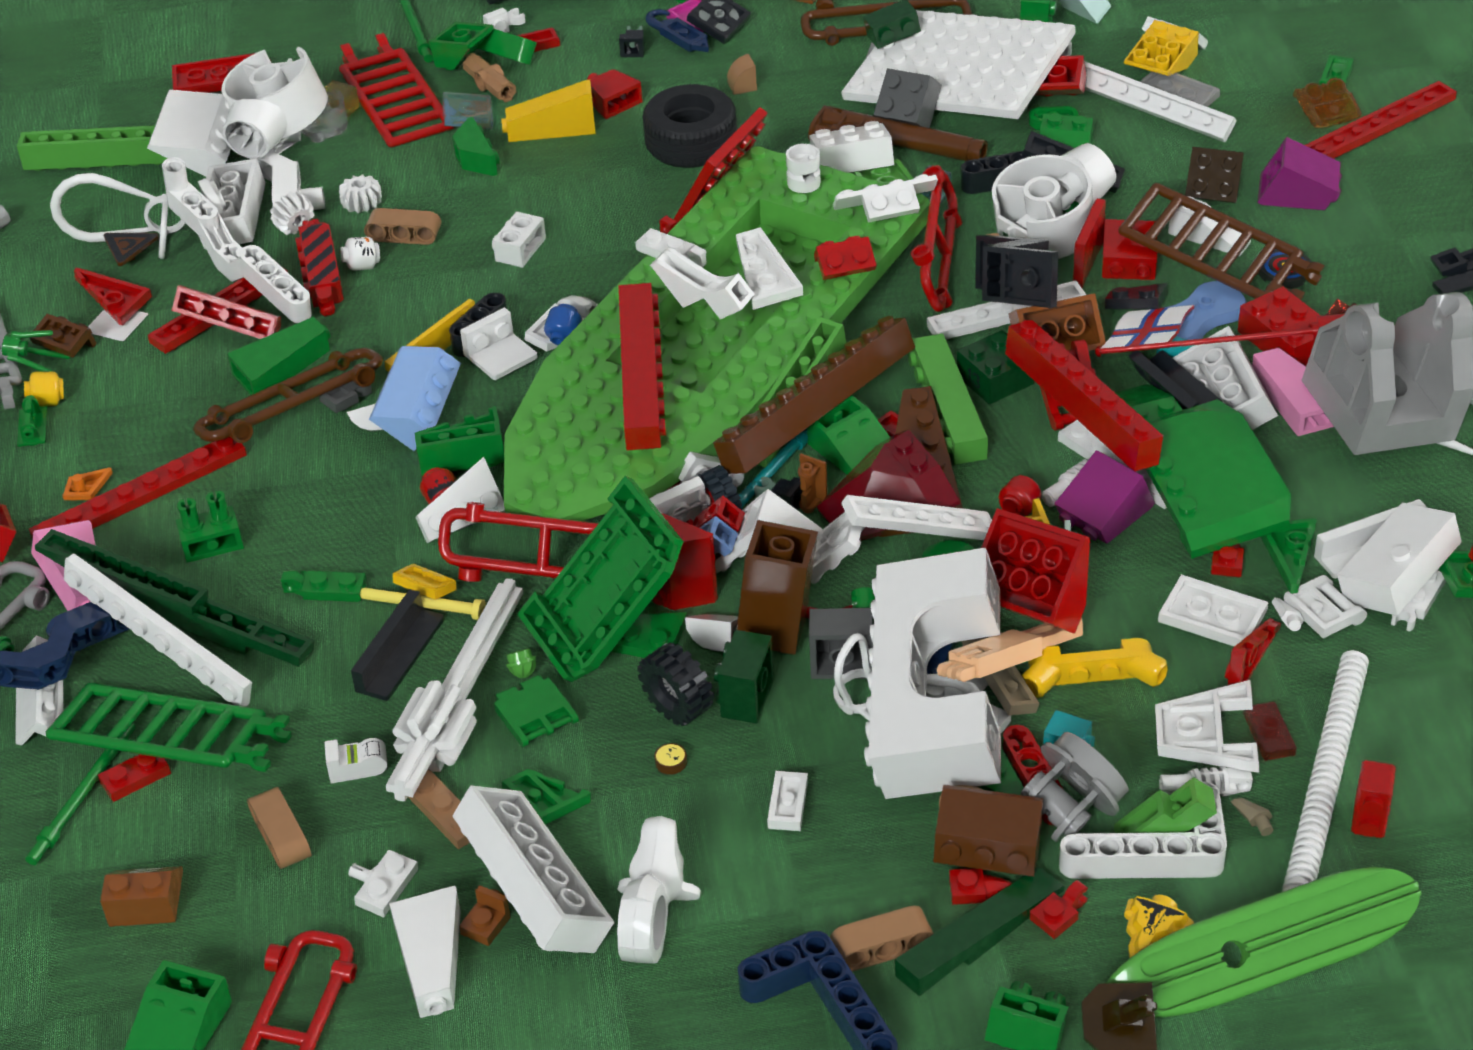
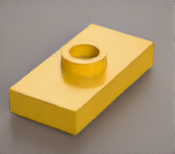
M414 563L392 573L394 584L419 591L422 596H427L434 600L456 590V580Z

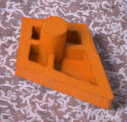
M109 467L68 477L63 499L68 501L91 500L113 474L112 469Z

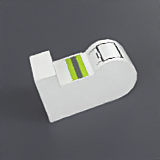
M369 738L361 743L338 745V740L325 741L326 765L331 784L376 776L383 773L387 768L386 745L380 739Z

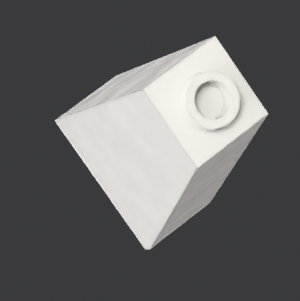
M456 886L389 903L420 1018L438 1015L444 1011L454 1009L461 916Z

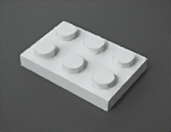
M1181 574L1159 612L1158 622L1236 646L1259 627L1267 612L1268 602Z

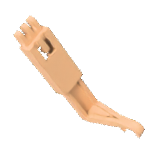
M1082 617L1075 634L1044 623L1024 631L1011 629L1000 633L998 636L988 637L949 651V661L938 665L937 674L942 677L966 682L1042 656V650L1047 646H1055L1083 636Z

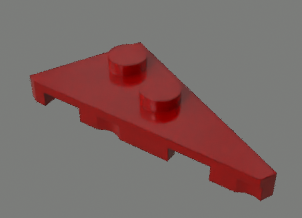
M78 267L74 269L75 280L119 325L123 326L152 297L150 288Z
M1269 618L1233 647L1231 661L1225 671L1228 685L1250 679L1281 628L1280 622Z

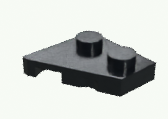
M1167 283L1132 288H1114L1105 297V309H1159L1168 294Z

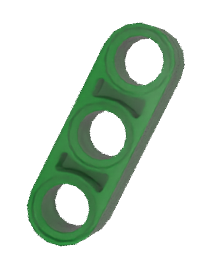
M494 29L477 49L530 65L537 42Z

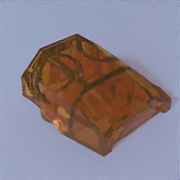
M1331 78L1326 84L1322 83L1321 85L1309 83L1301 90L1300 88L1295 89L1293 97L1298 100L1304 113L1315 128L1346 123L1362 115L1353 94L1346 89V84L1339 78Z

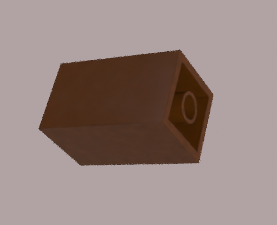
M757 520L745 556L737 630L772 636L773 651L796 654L806 620L818 531Z

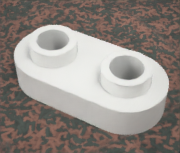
M207 178L197 181L201 193L216 206L219 214H223L222 208L226 207V204L214 180L209 182Z

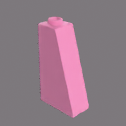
M1280 348L1253 354L1252 367L1272 404L1297 436L1334 427L1302 382L1306 369L1303 364Z
M89 520L35 530L33 532L31 554L67 611L91 601L75 588H71L64 581V567L36 551L35 545L51 529L95 545L92 524Z

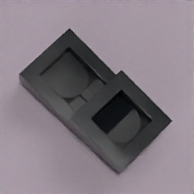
M1456 247L1430 256L1432 263L1442 276L1451 277L1473 270V248L1459 253Z

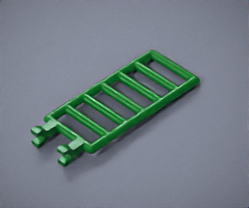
M87 683L45 733L46 737L50 740L220 768H227L232 762L248 764L260 772H266L271 766L270 760L260 757L265 756L269 746L263 743H258L253 747L245 746L254 733L268 735L281 743H287L292 737L291 731L282 729L290 721L287 715L268 718L262 709L98 683ZM93 695L106 697L78 731L64 729ZM120 700L134 702L107 736L92 734ZM148 704L163 706L135 741L121 738ZM176 709L191 711L165 745L150 743ZM205 713L220 715L193 750L178 748ZM233 718L248 720L222 755L208 753L209 749Z

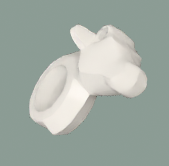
M663 816L645 819L641 828L640 843L630 864V878H624L619 881L617 889L623 893L618 914L617 936L618 953L622 961L658 963L665 941L669 902L673 900H698L700 898L701 890L699 887L683 881L684 860L677 843L676 821Z

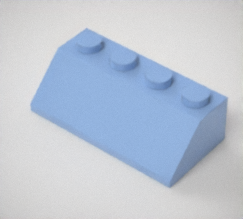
M402 346L396 355L369 420L415 451L417 449L415 432L436 426L461 363L439 347Z

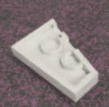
M484 457L415 517L427 543L438 539L439 525L444 514L453 508H466L467 502L484 503V510L505 511L503 498ZM457 519L452 523L451 533L478 522Z

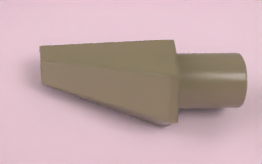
M1243 798L1230 801L1252 827H1258L1262 836H1268L1273 832V827L1269 821L1272 815L1268 809Z

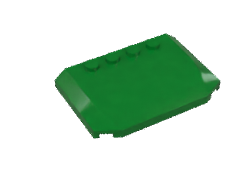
M1216 399L1148 421L1163 435L1159 465L1146 468V471L1179 528L1180 539L1191 559L1220 550L1226 546L1230 547L1289 528L1291 493L1243 414Z
M626 475L607 498L610 503H613V506L544 594L535 591L518 612V616L563 679L570 682L594 671L601 665L670 578L684 542L634 479Z

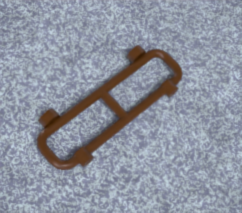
M818 0L816 2V9L804 13L801 17L802 32L809 39L825 40L831 46L836 45L839 42V38L867 36L865 26L842 29L828 26L822 31H815L811 29L810 21L820 18L870 14L897 2L835 8L832 0ZM908 0L914 9L954 5L961 7L963 15H973L967 0Z
M358 348L344 354L340 351H333L329 355V361L224 408L220 405H212L208 409V415L200 418L194 424L193 431L202 440L208 442L220 441L231 437L238 443H245L252 437V426L351 381L361 387L370 386L375 380V370L383 363V357L370 348ZM364 358L370 360L365 364L359 363L353 369L303 392L297 393L292 390L335 369L345 370L355 360ZM277 395H282L286 398L243 419H235L229 425L218 430L210 431L206 429L215 423L223 425L229 420V417Z

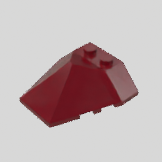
M904 430L876 445L818 504L817 509L830 524L845 512L841 502L847 495L953 508L961 503L938 462L910 430ZM865 527L861 532L859 540L863 541L882 535L881 531L887 529Z

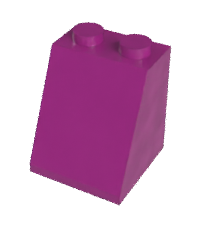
M1286 137L1260 174L1257 203L1267 206L1326 210L1331 202H1336L1341 192L1339 188V182L1342 178L1340 173L1341 162Z
M1096 450L1054 504L1060 514L1058 517L1063 523L1064 520H1070L1071 527L1074 525L1082 529L1083 534L1090 537L1091 540L1096 541L1099 539L1108 544L1149 511L1155 502L1142 475Z

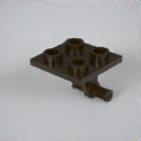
M1192 147L1185 196L1193 197L1194 199L1236 204L1244 152Z

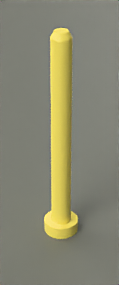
M365 587L361 588L360 591L362 599L399 604L406 595V593ZM421 596L423 608L470 614L473 620L479 619L486 606L485 600L475 599L471 603L443 598L434 600L427 596Z

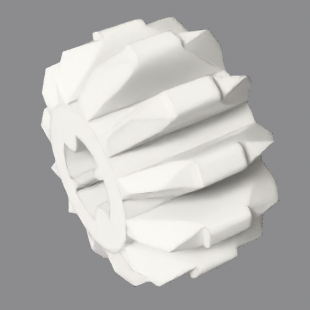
M362 174L356 177L353 175L352 179H344V183L339 185L340 202L348 212L356 211L359 214L365 211L368 213L369 209H376L377 205L381 203V186L378 180L373 179V176L364 177Z
M290 191L285 197L281 195V199L278 202H274L275 207L270 210L272 223L286 235L290 233L295 235L299 230L298 227L302 226L303 221H309V219L314 217L312 203L299 191L295 193Z

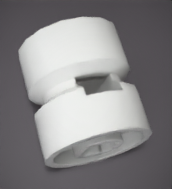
M811 144L791 146L786 152L788 188L797 193H809L817 190L821 183L819 149Z

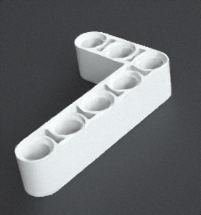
M1201 781L1213 789L1217 814L1192 828L1189 832L1089 833L1065 836L1060 843V872L1064 876L1073 879L1204 878L1220 875L1224 870L1227 840L1218 788L1210 782Z

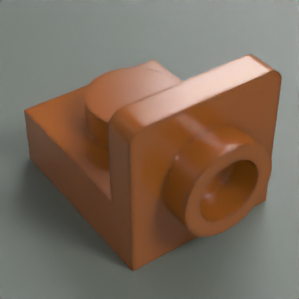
M478 886L475 890L477 903L459 925L461 935L490 946L511 918L508 900L503 893L496 889L490 890L483 886Z

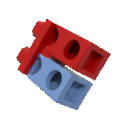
M721 496L699 513L694 521L689 519L686 523L713 533L714 554L719 552L725 557L733 550L738 535L737 532L740 530L745 512L725 496Z

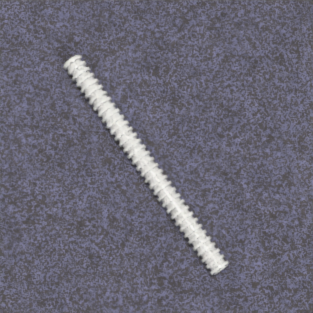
M1346 651L1340 658L1282 892L1317 880L1369 666L1367 656L1359 651Z

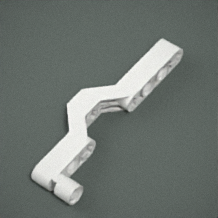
M301 131L280 139L264 157L257 159L263 177L272 181L273 208L275 207L274 202H278L281 199V195L285 197L290 191L292 193L299 191L312 203L313 210L325 209L323 187L301 189L298 161H292L279 155L298 141H301Z
M177 157L166 159L162 163L168 206L200 236L216 268L231 282L244 277L292 322L299 323L311 318L310 293L262 248L256 245H248L242 248L233 240L216 206L188 182L184 160Z

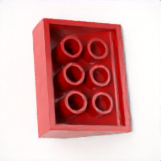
M997 508L981 548L987 549L1000 587V608L1075 634L1086 606L1090 537Z

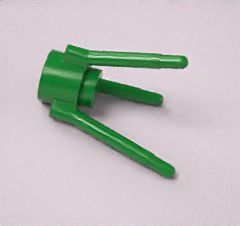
M52 330L12 331L11 335L6 334L3 339L2 355L7 356V360L19 362L41 372H50L52 370L21 356L33 353L70 359L69 356L55 351L28 347V341L23 339L53 335Z

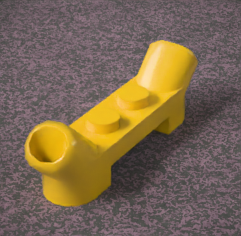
M1131 638L1121 639L1120 649L1061 654L1059 645L1047 646L1042 650V656L1028 661L1029 668L1022 674V677L1034 696L1041 698L1053 686L1137 678L1152 687H1156L1164 681L1168 666L1166 659L1152 653L1151 645L1147 640Z

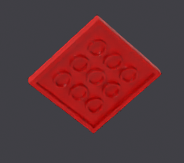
M759 107L706 161L673 220L679 222L741 159L745 151L747 152L753 147L756 142L754 136L757 137L766 125L763 121L768 113L764 109Z

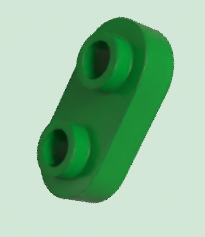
M1070 106L1037 107L1029 112V125L1036 130H1040L1044 114L1057 113L1066 116H1078V111Z

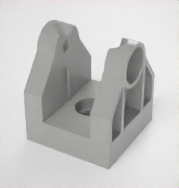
M1451 292L1432 295L1423 306L1398 317L1395 326L1394 322L1387 321L1379 315V303L1374 302L1353 305L1347 309L1344 316L1319 328L1302 382L1354 455L1447 442L1456 439L1473 397V306L1463 293Z

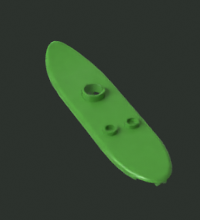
M1367 867L1335 873L1173 932L1129 958L1111 975L1106 983L1152 982L1153 1001L1157 1003V1010L1154 1011L1155 1018L1179 1016L1205 1010L1343 961L1374 948L1391 938L1409 922L1418 907L1422 893L1419 890L1417 881L1406 873L1395 869ZM1228 941L1234 942L1241 950V960L1235 967H1227L1226 961L1221 959L1224 956L1221 948Z

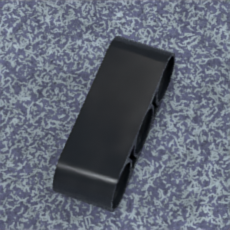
M1023 151L966 161L961 165V190L967 194L992 191L997 176L1006 167L1027 157L1022 156Z
M489 293L451 325L449 332L454 355L465 357L461 340V329L504 307L507 309L506 298L503 294Z

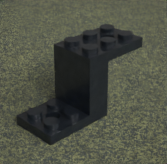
M976 235L975 288L982 289V301L1045 308L1057 307L1058 251H1049L1048 240Z

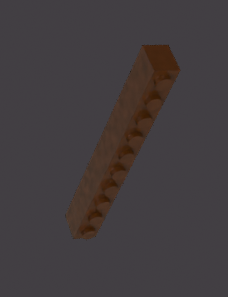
M886 316L879 319L876 326L862 331V336L845 343V348L830 354L827 361L813 366L809 374L795 379L791 387L778 391L776 393L777 397L758 406L759 410L742 417L738 425L722 432L723 435L713 442L724 470L726 469L728 474L747 473L912 351L915 345L906 318Z

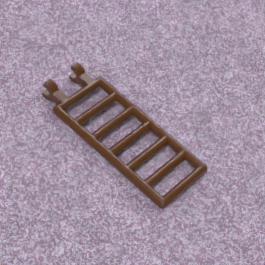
M1154 183L1118 229L1120 235L1254 299L1284 287L1282 284L1291 271L1304 276L1309 283L1316 286L1321 280L1322 276L1320 273L1325 266L1319 262L1310 263L1302 259L1303 252L1301 249L1160 183ZM1157 195L1171 200L1146 234L1132 229ZM1181 205L1194 211L1193 215L1169 246L1155 240ZM1204 216L1218 222L1193 257L1178 251ZM1228 227L1242 233L1216 268L1202 262ZM1251 238L1265 244L1241 279L1226 273ZM1275 249L1289 255L1264 291L1250 285ZM1286 288L1300 300L1305 295V292L1301 290Z

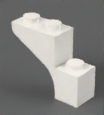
M672 248L665 249L650 265L683 308L704 298L720 320L742 310L755 295L739 273L728 277L714 275Z

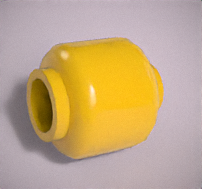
M53 371L32 372L29 381H24V398L29 395L34 396L38 400L40 407L57 406L59 400H64L63 378H59L58 374Z

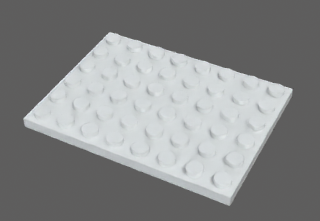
M916 10L921 32L879 49L875 46L842 90L843 100L877 103L886 70L889 68L930 75L942 84L935 110L1019 119L1075 35V25L1061 22L1050 23L1039 20L1028 21L1017 18L1006 19L995 16L984 17Z

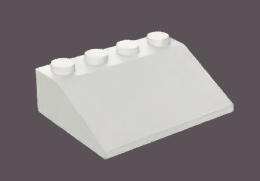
M169 90L147 149L166 158H181L184 160L187 168L204 176H207L209 166L225 164L231 148L225 142L222 133L230 107L223 94Z
M1227 326L1208 338L1235 335L1231 328ZM1239 341L1194 345L1173 357L1178 364L1220 398L1223 403L1243 414L1252 430L1278 416Z

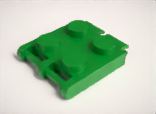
M537 675L519 683L521 686L520 691L513 686L495 694L497 698L495 699L496 702H494L495 712L521 747L529 745L528 741L543 734L547 736L553 734L554 729L569 722L572 724L579 722L577 713L550 678L543 680L540 675Z

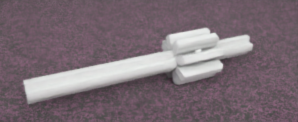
M505 579L504 583H498L442 685L440 681H429L425 689L422 687L416 688L393 728V734L397 737L393 746L397 753H403L386 784V790L394 793L396 800L406 801L407 797L413 798L428 768L432 772H440L444 764L452 766L458 759L477 723L476 718L473 716L477 707L472 699L466 700L523 595V588L516 587L515 580Z

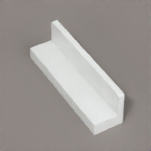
M1420 499L1408 503L1426 507ZM1398 507L1318 534L1314 557L1332 578H1338L1337 574Z
M36 635L23 651L48 640ZM63 680L40 690L16 688V744L22 746L34 732L46 736V730L63 711Z

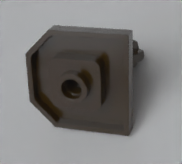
M1152 982L1099 983L1081 1002L1083 1039L1094 1050H1157L1154 1011L1157 1010V1003L1153 1001Z

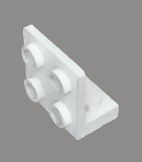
M505 307L460 330L464 356L493 380H497L538 358L537 352L513 333L511 312Z

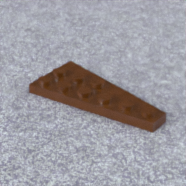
M931 386L903 390L896 433L904 430L912 432L938 462L961 503ZM962 503L955 508L963 509ZM887 529L881 531L882 535H880L879 537L915 532H905Z

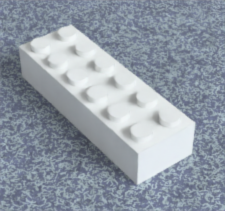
M470 785L452 817L461 828L462 834L467 837L475 849L477 856L482 859L490 871L491 877L497 881L505 893L506 899L511 902L520 915L521 921L535 937L538 946L546 951L595 953L614 924V921L522 791Z

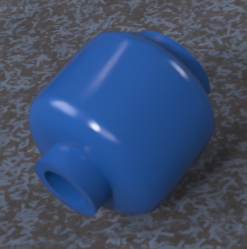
M560 304L550 309L544 326V332L553 344L559 345L582 322V317L572 305Z

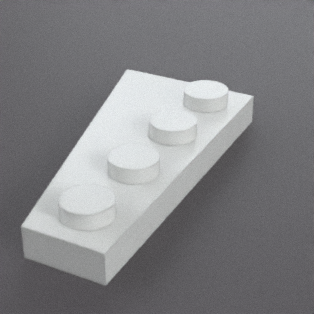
M761 227L736 234V244L745 280L755 294L750 299L753 310L803 295L802 284Z

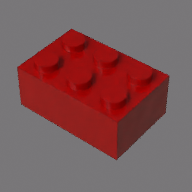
M1280 287L1240 305L1238 332L1245 335L1312 328V322H1317V316L1321 315L1286 288ZM1313 334L1252 339L1249 341L1261 351L1280 348L1306 367L1315 339H1313Z

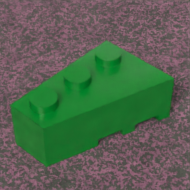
M496 406L488 408L489 413L475 418L473 414L466 415L463 422L449 426L448 422L415 432L421 476L435 467L446 468L450 471H467L483 457L488 467L504 463V447Z

